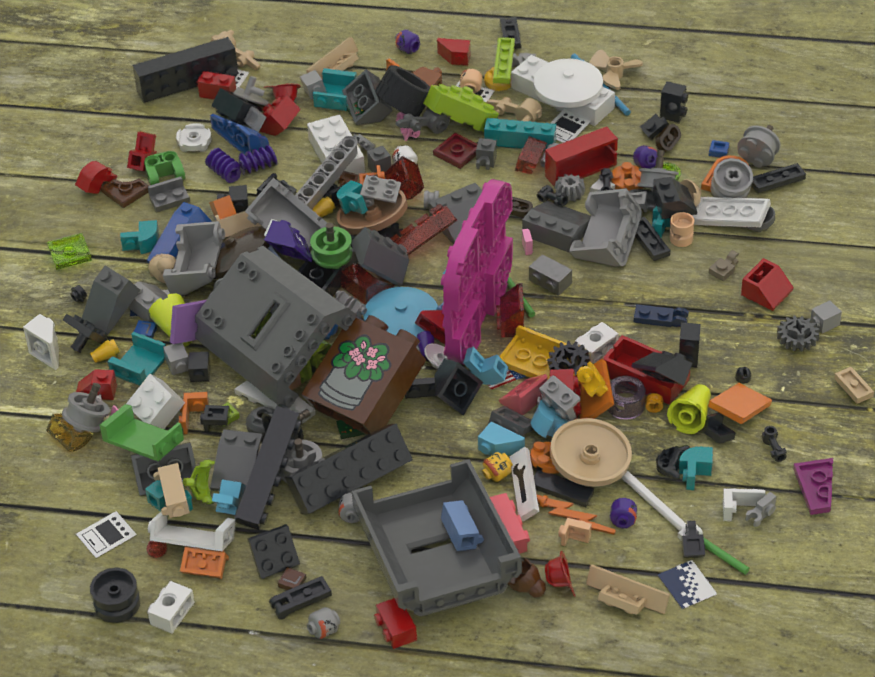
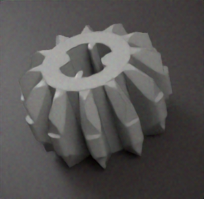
M564 174V177H559L556 181V194L558 192L565 193L569 198L568 202H576L577 199H582L584 195V180L579 175Z

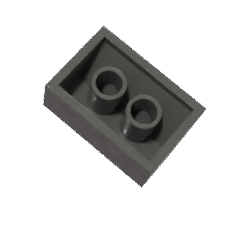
M367 69L342 90L343 94L347 96V105L350 107V112L356 125L381 122L393 111L392 107L385 103L375 92L376 87L381 81L380 78ZM358 101V107L365 112L356 116L352 103Z
M365 227L351 243L360 266L400 287L403 284L409 263L406 248L401 244L394 243L389 237L381 236L376 230L372 231Z
M191 442L178 444L159 461L137 453L130 455L139 495L146 494L145 489L156 481L153 474L158 472L159 467L178 463L183 480L184 478L191 477L196 466Z

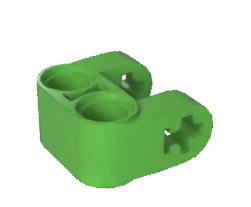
M174 151L150 155L144 160L150 185L160 183V177L174 174L175 178L182 177L183 180L186 179L183 165Z

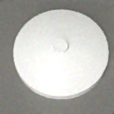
M577 59L551 61L539 68L534 76V90L537 96L544 102L556 107L575 108L587 105L597 99L603 89V77L600 71L592 64Z

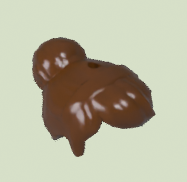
M524 558V561L521 562L522 573L517 578L513 577L507 585L514 591L529 593L530 596L539 598L544 595L546 584L541 580L538 568L527 558Z

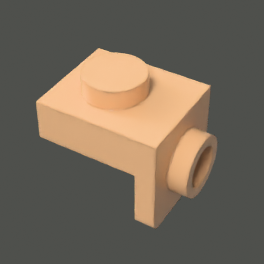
M567 518L565 525L560 526L558 537H561V545L566 546L568 538L589 543L591 524Z

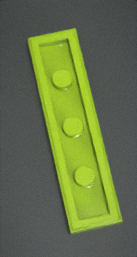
M498 38L493 83L510 84L515 45L514 38Z

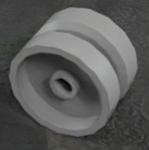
M734 158L725 159L718 163L711 180L710 190L712 195L721 198H747L753 182L751 168L746 162Z

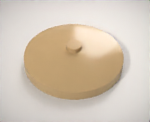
M582 418L565 423L555 432L551 441L550 457L555 468L570 481L580 485L597 487L612 484L625 475L630 466L632 450L626 436L615 426L598 419Z

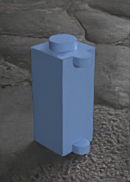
M463 500L443 503L441 520L456 551L476 549L477 544L482 543L484 539L482 535H479L467 505H465Z

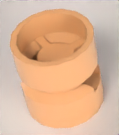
M686 212L672 215L669 238L673 245L686 247L693 242L694 218L692 215Z

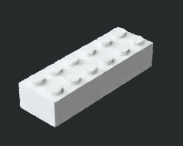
M530 55L511 72L512 89L560 111L565 109L591 121L589 124L596 126L615 108V92L604 87L597 99L584 106L562 108L544 102L535 93L534 76L539 68L549 62Z

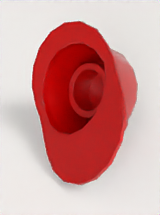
M281 84L277 86H264V88L272 89L275 99L288 95L294 102L301 85Z
M560 551L559 557L550 560L545 565L546 580L554 587H570L574 597H576L570 580L566 556L563 551Z

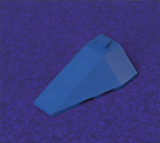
M210 115L212 129L244 155L247 151H250L252 154L253 149L258 151L260 147L265 149V146L269 145L268 139L259 132L218 115Z
M183 202L168 222L149 255L147 263L154 256L161 253L172 255L177 259L179 250L176 242L180 241L179 233L176 234L175 232L177 225L212 222V220L199 207Z

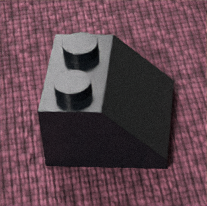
M223 88L219 89L211 105L217 109L216 113L219 115L228 116V120L245 124L244 119L251 106L257 108L260 112L263 109L251 101L233 95L234 92Z
M672 177L653 179V198L661 220L669 219L672 215L679 212L697 215L695 204L686 186Z
M662 351V353L653 352L632 363L631 367L662 382L684 385L692 363L685 360L686 356L675 353L673 355L667 351Z
M445 358L434 375L435 395L464 416L483 381L458 362Z

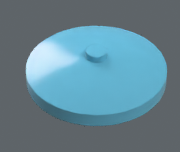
M412 287L389 288L377 293L367 302V312L364 314V321H366L369 315H372L386 323L389 327L387 332L397 335L398 331L403 329L417 337L418 333L425 331L415 324L419 313L423 310H436L438 305L433 297L422 290Z

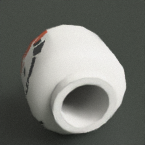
M399 146L395 149L392 160L400 171L409 172L416 167L418 157L410 146Z

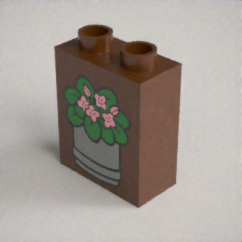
M369 315L366 321L355 318L347 331L341 330L301 395L315 410L337 421L342 420L351 427L368 435L388 424L426 362V359L417 349L420 340L403 329H400L397 335L387 332L388 325L372 315Z

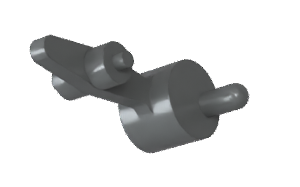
M427 108L423 117H414L408 113L404 115L403 119L397 120L396 125L399 128H411L414 132L419 131L422 126H427L433 133L440 134L447 129L450 119L447 115L437 114L430 108Z

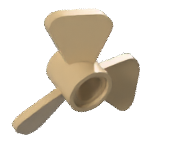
M598 50L589 61L597 69L606 70V74L602 76L603 83L616 90H619L621 87L619 79L623 77V69L643 66V62L637 59L624 63L620 57L613 56L609 58L604 50Z

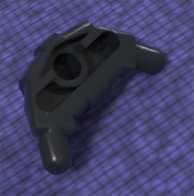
M684 445L663 449L656 458L657 471L664 476L678 479L680 477L679 472H677L680 457L690 447Z

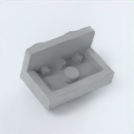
M551 376L539 388L543 396L542 401L549 408L551 406L555 408V412L560 418L572 421L576 418L573 407L580 401V397L557 377Z

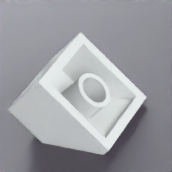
M39 314L23 326L29 354L57 370L59 366V347L54 329L55 324L50 318Z

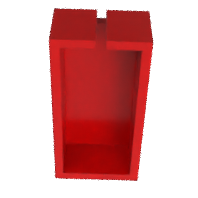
M606 126L545 149V177L555 187L558 178L564 177V174L579 175L582 179L601 172L602 169L616 166L618 138Z
M621 335L613 345V348L603 357L607 364L609 378L646 395L659 394L663 397V402L670 405L689 382L690 371L685 384L678 385L662 382L632 368V363L653 352H662Z

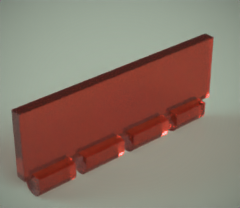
M438 204L430 210L432 216L429 217L425 213L415 221L416 227L411 223L400 231L401 238L396 234L390 239L398 245H403L407 250V255H410L457 221L447 206L442 207L441 204Z

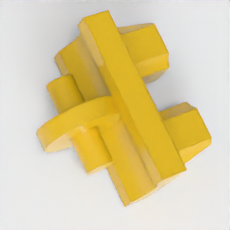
M589 361L587 366L579 368L576 376L591 397L594 394L601 397L608 391V387L605 385L606 382L592 362Z

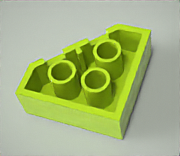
M439 84V86L431 85L424 104L433 112L451 116L450 119L461 124L471 125L473 129L478 131H484L487 118L497 119L499 113L494 110L492 105L484 102L481 96L474 94L473 90L467 86L462 88L454 85L451 87Z

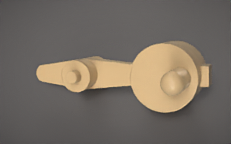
M233 30L222 31L220 34H215L211 37L210 42L225 37L230 39L235 47L237 66L243 67L247 65L255 70L260 68V64L254 60L253 51L247 50L243 52L236 48Z
M504 97L502 100L489 99L486 102L492 105L499 115H503L504 112L515 113L518 121L534 122L542 116V107L533 98L525 99L521 105L513 104L508 97Z

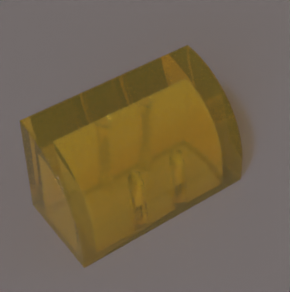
M62 413L52 414L46 429L68 452H74L83 448L94 435L89 431H76L71 424L63 419Z

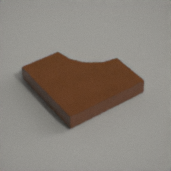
M139 178L129 182L113 179L100 187L103 194L122 208L127 207L149 193V185Z

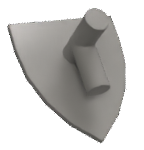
M250 76L245 89L237 87L233 93L235 96L258 104L267 105L270 103L262 98L265 90L254 86L257 79L254 76Z

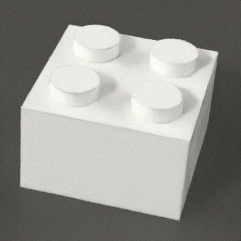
M149 374L126 404L132 406L133 412L143 422L165 429L185 404V401L163 380Z

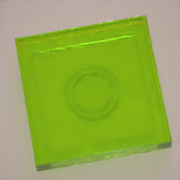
M82 233L47 242L56 270L92 261Z

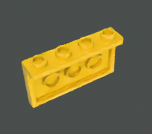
M519 325L516 328V335L499 357L505 362L508 369L530 378L546 374L549 379L550 370L547 361L550 358L549 352H554V346L559 348L561 342L564 345H567V343Z

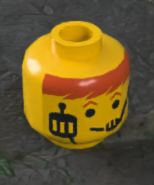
M495 452L483 461L484 469L482 473L487 480L492 479L495 482H499L512 472L511 467L513 464L505 453Z

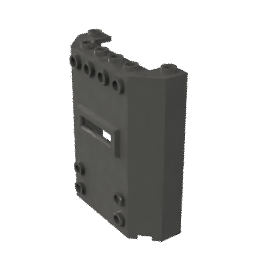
M261 246L254 252H244L239 255L195 315V322L197 323L195 339L277 405L284 404L290 408L299 394L291 390L289 386L319 348L333 326L337 324L347 331L358 315L266 247ZM274 304H279L257 337L253 339L251 337Z
M470 459L450 464L451 480L374 500L372 486L351 491L353 508L398 607L404 610L406 608L410 609L418 616H425L502 594L508 588L506 584L513 577L517 578L522 573L521 556ZM463 500L469 509L479 535H482L484 541L477 544L476 549L456 551L453 543L412 554L411 550L450 539L441 520L443 503Z

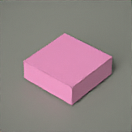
M522 229V245L525 255L533 253V240L529 229Z

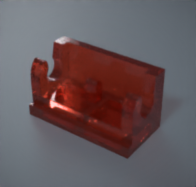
M529 136L518 157L515 171L532 174L533 171L527 169L526 166L536 168L547 143Z

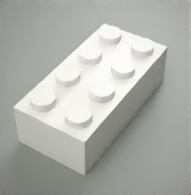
M340 115L307 124L309 141L321 163L344 137L352 136ZM358 145L357 156L344 170L357 175L365 173L364 156Z

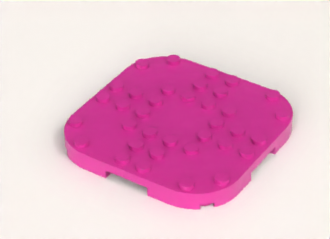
M491 179L488 183L485 182L483 184L482 193L475 206L470 208L468 218L463 221L461 231L454 245L448 249L447 257L449 259L446 272L441 278L444 299L442 314H444L442 327L445 328L444 355H446L448 360L464 365L463 362L467 349L474 347L476 350L481 343V325L487 314L495 315L504 297L509 273H511L513 238L506 236V221L513 210L512 187L510 183L501 180Z

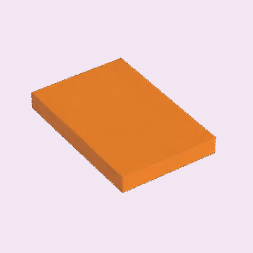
M602 358L594 363V366L606 382L605 385L608 387V391L601 397L597 394L591 397L581 384L582 392L581 396H579V402H581L580 419H595L614 405L607 364Z
M737 383L711 399L708 407L743 424L771 406L772 399L741 383Z

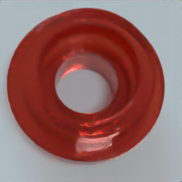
M149 541L146 550L150 557L159 558L167 553L168 548L164 542Z

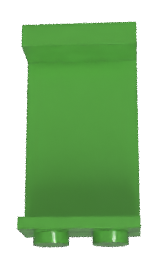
M128 404L123 405L100 424L104 442L155 461L161 460L184 440L181 423H176L168 431L134 419L132 406Z

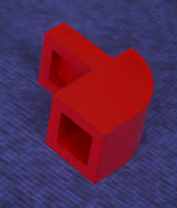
M142 131L137 132L136 147L133 150H129L127 168L140 171L146 170L145 158L157 154V151H154L156 134Z
M91 161L80 171L75 186L86 193L99 194L103 181L110 182L113 179H117L118 176L112 172L111 168L104 166L98 161Z

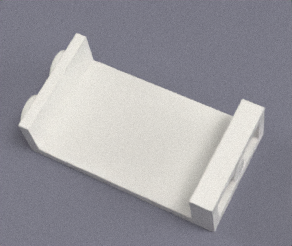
M162 512L156 515L148 524L150 541L223 551L233 541L235 533V519L227 518L215 532L167 525L168 515H162Z

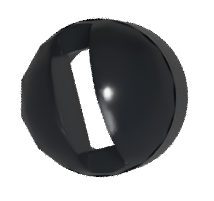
M739 367L735 375L736 381L742 384L750 382V369Z

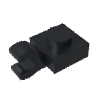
M695 520L687 521L685 525L687 535L681 537L683 558L705 557L703 534L697 535Z

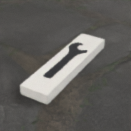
M526 447L510 456L513 464L511 470L518 515H520L523 522L539 512L530 451Z

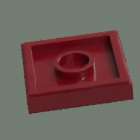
M454 133L433 150V155L461 169L476 156L478 144Z

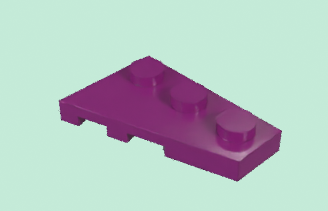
M833 458L794 463L793 470L810 515L831 512Z

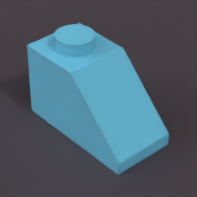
M490 422L478 436V450L490 456L495 452L505 453L507 456H510L525 447V437L493 422Z

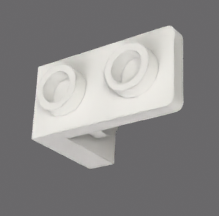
M724 489L722 502L723 521H732V513H736V506H756V503L765 496V490Z

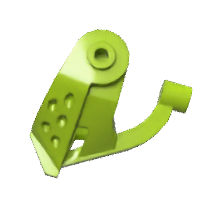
M211 460L200 462L199 466H195L191 477L183 479V485L190 488L197 500H202V503L207 505L215 503L212 501L208 487L209 471L211 466L215 465V461Z

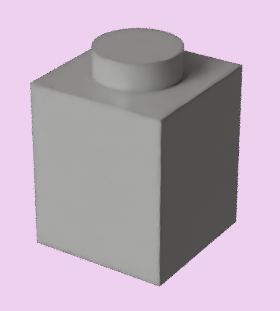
M316 70L300 76L303 88L311 100L313 99L314 91L326 93L323 80Z
M829 300L811 310L810 323L815 322L819 332L823 334L840 325L842 311Z
M183 343L164 346L165 360L171 374L175 375L188 371L189 356Z

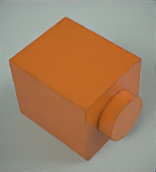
M230 195L209 202L214 216L219 215L220 219L236 214Z

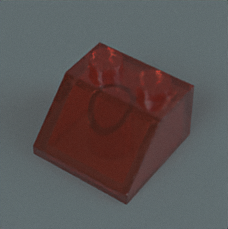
M401 156L384 173L385 179L401 182L399 190L405 194L407 200L413 199L425 188L418 164L404 156Z
M353 263L341 271L342 288L365 305L379 292L395 287L390 281L361 267L358 263Z
M518 283L500 297V305H496V315L500 316V318H497V330H501V338L514 337L516 335V328L519 325L524 327L523 283Z

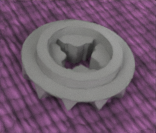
M361 134L353 135L357 139V143L367 151L375 148L376 145Z

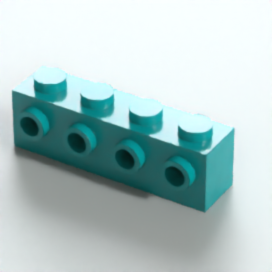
M487 118L484 128V139L497 140V146L545 151L548 145L556 143V124Z

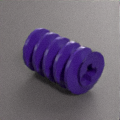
M266 145L265 149L260 147L258 151L253 149L252 154L250 151H247L245 155L240 153L238 156V163L243 175H245L246 169L249 174L252 173V168L257 172L259 165L262 170L265 169V164L270 168L271 162L278 165L275 152L269 145Z
M220 148L213 149L206 157V166L221 176L222 179H225L226 182L234 183L240 178V164Z

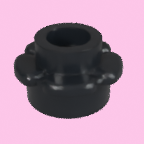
M80 285L71 288L70 295L72 299L76 302L79 300L84 302V299L87 297L85 290Z

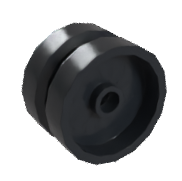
M116 567L101 571L93 578L90 584V594L93 600L94 611L99 618L106 622L118 623L132 618L137 613L140 607V595L133 573L127 569Z

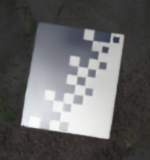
M693 560L658 574L682 609L717 594Z

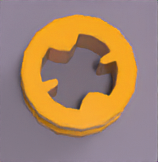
M649 394L646 397V409L649 412L657 413L663 409V397L661 395Z

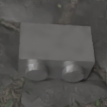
M542 254L529 266V280L559 296L572 284V269Z

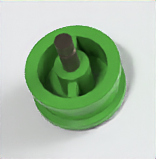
M327 223L326 227L317 230L310 239L313 261L321 267L339 269L348 263L353 254L352 240L349 232L343 228L334 227L332 223Z

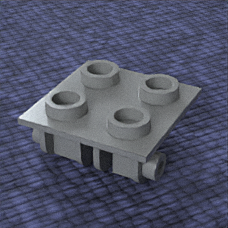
M366 175L360 195L364 197L363 199L367 207L374 204V199L396 203L401 182Z
M337 291L335 299L357 314L356 318L364 321L361 316L367 312L366 306L345 291Z

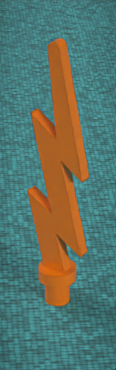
M536 494L540 507L555 508L548 512L549 515L585 521L591 524L592 530L609 534L616 533L613 528L590 521L596 518L597 515L567 509L573 506V503L549 499L546 495Z

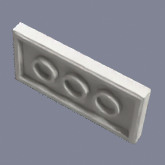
M701 197L700 203L696 206L697 215H692L694 225L761 227L771 202L770 199Z

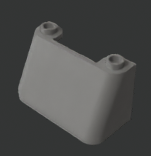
M272 178L245 211L249 215L247 217L248 220L254 225L258 222L265 229H267L271 219L279 222L285 220L291 223V227L299 230V234L305 238L310 251L312 250L310 245L312 235L317 230L326 227L327 224L325 220L274 178Z
M627 188L589 192L585 208L591 217L583 241L574 240L569 252L576 259L615 267L624 266L641 219V207Z
M219 221L179 224L176 226L175 232L176 234L179 233L180 241L176 242L179 250L174 269H164L163 278L170 294L177 293L183 297L212 282L213 278H215V268L222 240L225 239V231L221 228Z

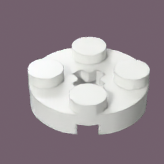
M197 123L186 125L185 129L182 131L179 129L176 134L177 144L183 152L206 151L212 140L210 129L208 128L207 130L204 125Z

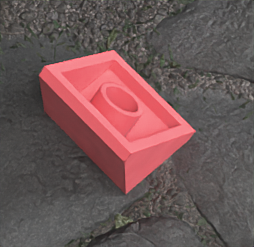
M544 374L525 379L499 399V402L521 415L526 414L537 405V399L542 395L539 388L548 380L547 375Z

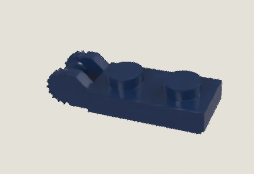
M636 304L634 323L681 327V322L687 323L686 318L689 315V311L686 308L680 307L674 309Z

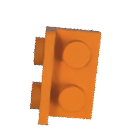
M185 547L180 572L222 579L225 562L229 560V556L224 550L216 551Z

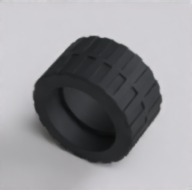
M391 65L376 87L375 92L385 103L403 114L410 113L414 117H419L426 106L424 101L430 86L413 73L401 67Z

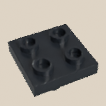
M66 314L63 318L64 322L79 332L77 338L70 346L79 353H81L89 339L103 344L106 340L110 341L107 338L108 334L99 328L97 329L94 324L76 314L74 317Z
M287 524L247 539L258 575L261 579L284 571L287 567L291 568L300 564Z

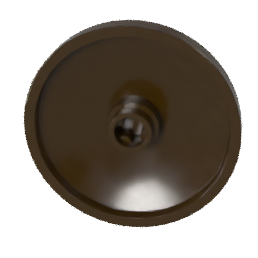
M250 227L223 240L215 268V278L213 279L223 278L241 253L254 252L261 246L268 249L270 245L264 241L266 229L263 227Z

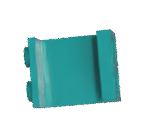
M324 68L322 77L326 93L313 92L314 107L347 111V96L343 94L342 90L357 78V72Z
M132 332V347L121 360L111 357L108 360L109 370H114L115 377L140 386L148 375H153L165 361L163 347L166 344L143 334Z

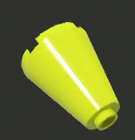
M177 293L168 294V298L164 300L162 298L157 299L149 308L150 318L169 337L171 334L172 307L185 304L182 296ZM192 341L183 342V346L190 345Z
M697 384L670 404L667 417L670 424L672 425L673 423L677 427L676 430L685 434H695L705 426L709 409L708 404L711 398L710 389L705 385Z

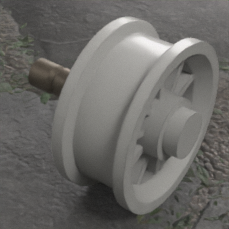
M657 150L655 168H639L641 180L640 183H637L638 187L651 188V191H653V179L666 177L675 179V176L678 175L679 172L663 169V150Z

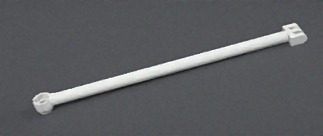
M542 395L537 399V406L543 398ZM627 470L621 479L679 530L677 538L681 540L682 536L687 535L686 523ZM696 525L697 535L703 534L702 529Z

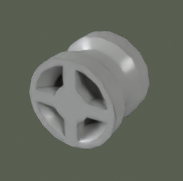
M424 191V208H429V202L440 198L439 191Z

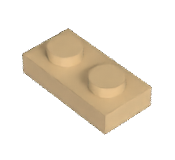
M852 367L835 373L834 379L856 404L874 396V391Z

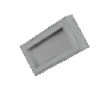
M251 106L244 122L250 128L259 132L266 116L257 108Z

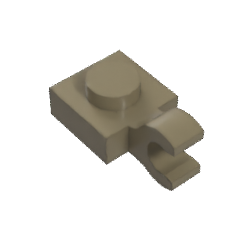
M732 250L725 260L719 258L709 267V274L724 282L735 272V265L738 263L736 257L739 253Z

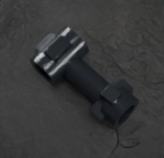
M608 168L602 169L601 174H599L600 180H603L601 191L613 190L610 184L613 173Z
M549 185L542 187L536 195L541 202L551 199L554 200L556 205L565 206L569 200L565 193H554L553 188Z
M766 426L762 433V440L766 445L771 446L773 450L770 452L771 457L775 461L781 462L786 459L787 451L785 448H781L776 440L778 436L776 428L774 426Z

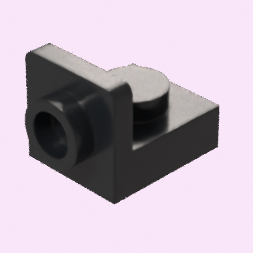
M205 406V411L200 416V424L204 425L205 432H209L210 425L227 426L230 413L229 406Z

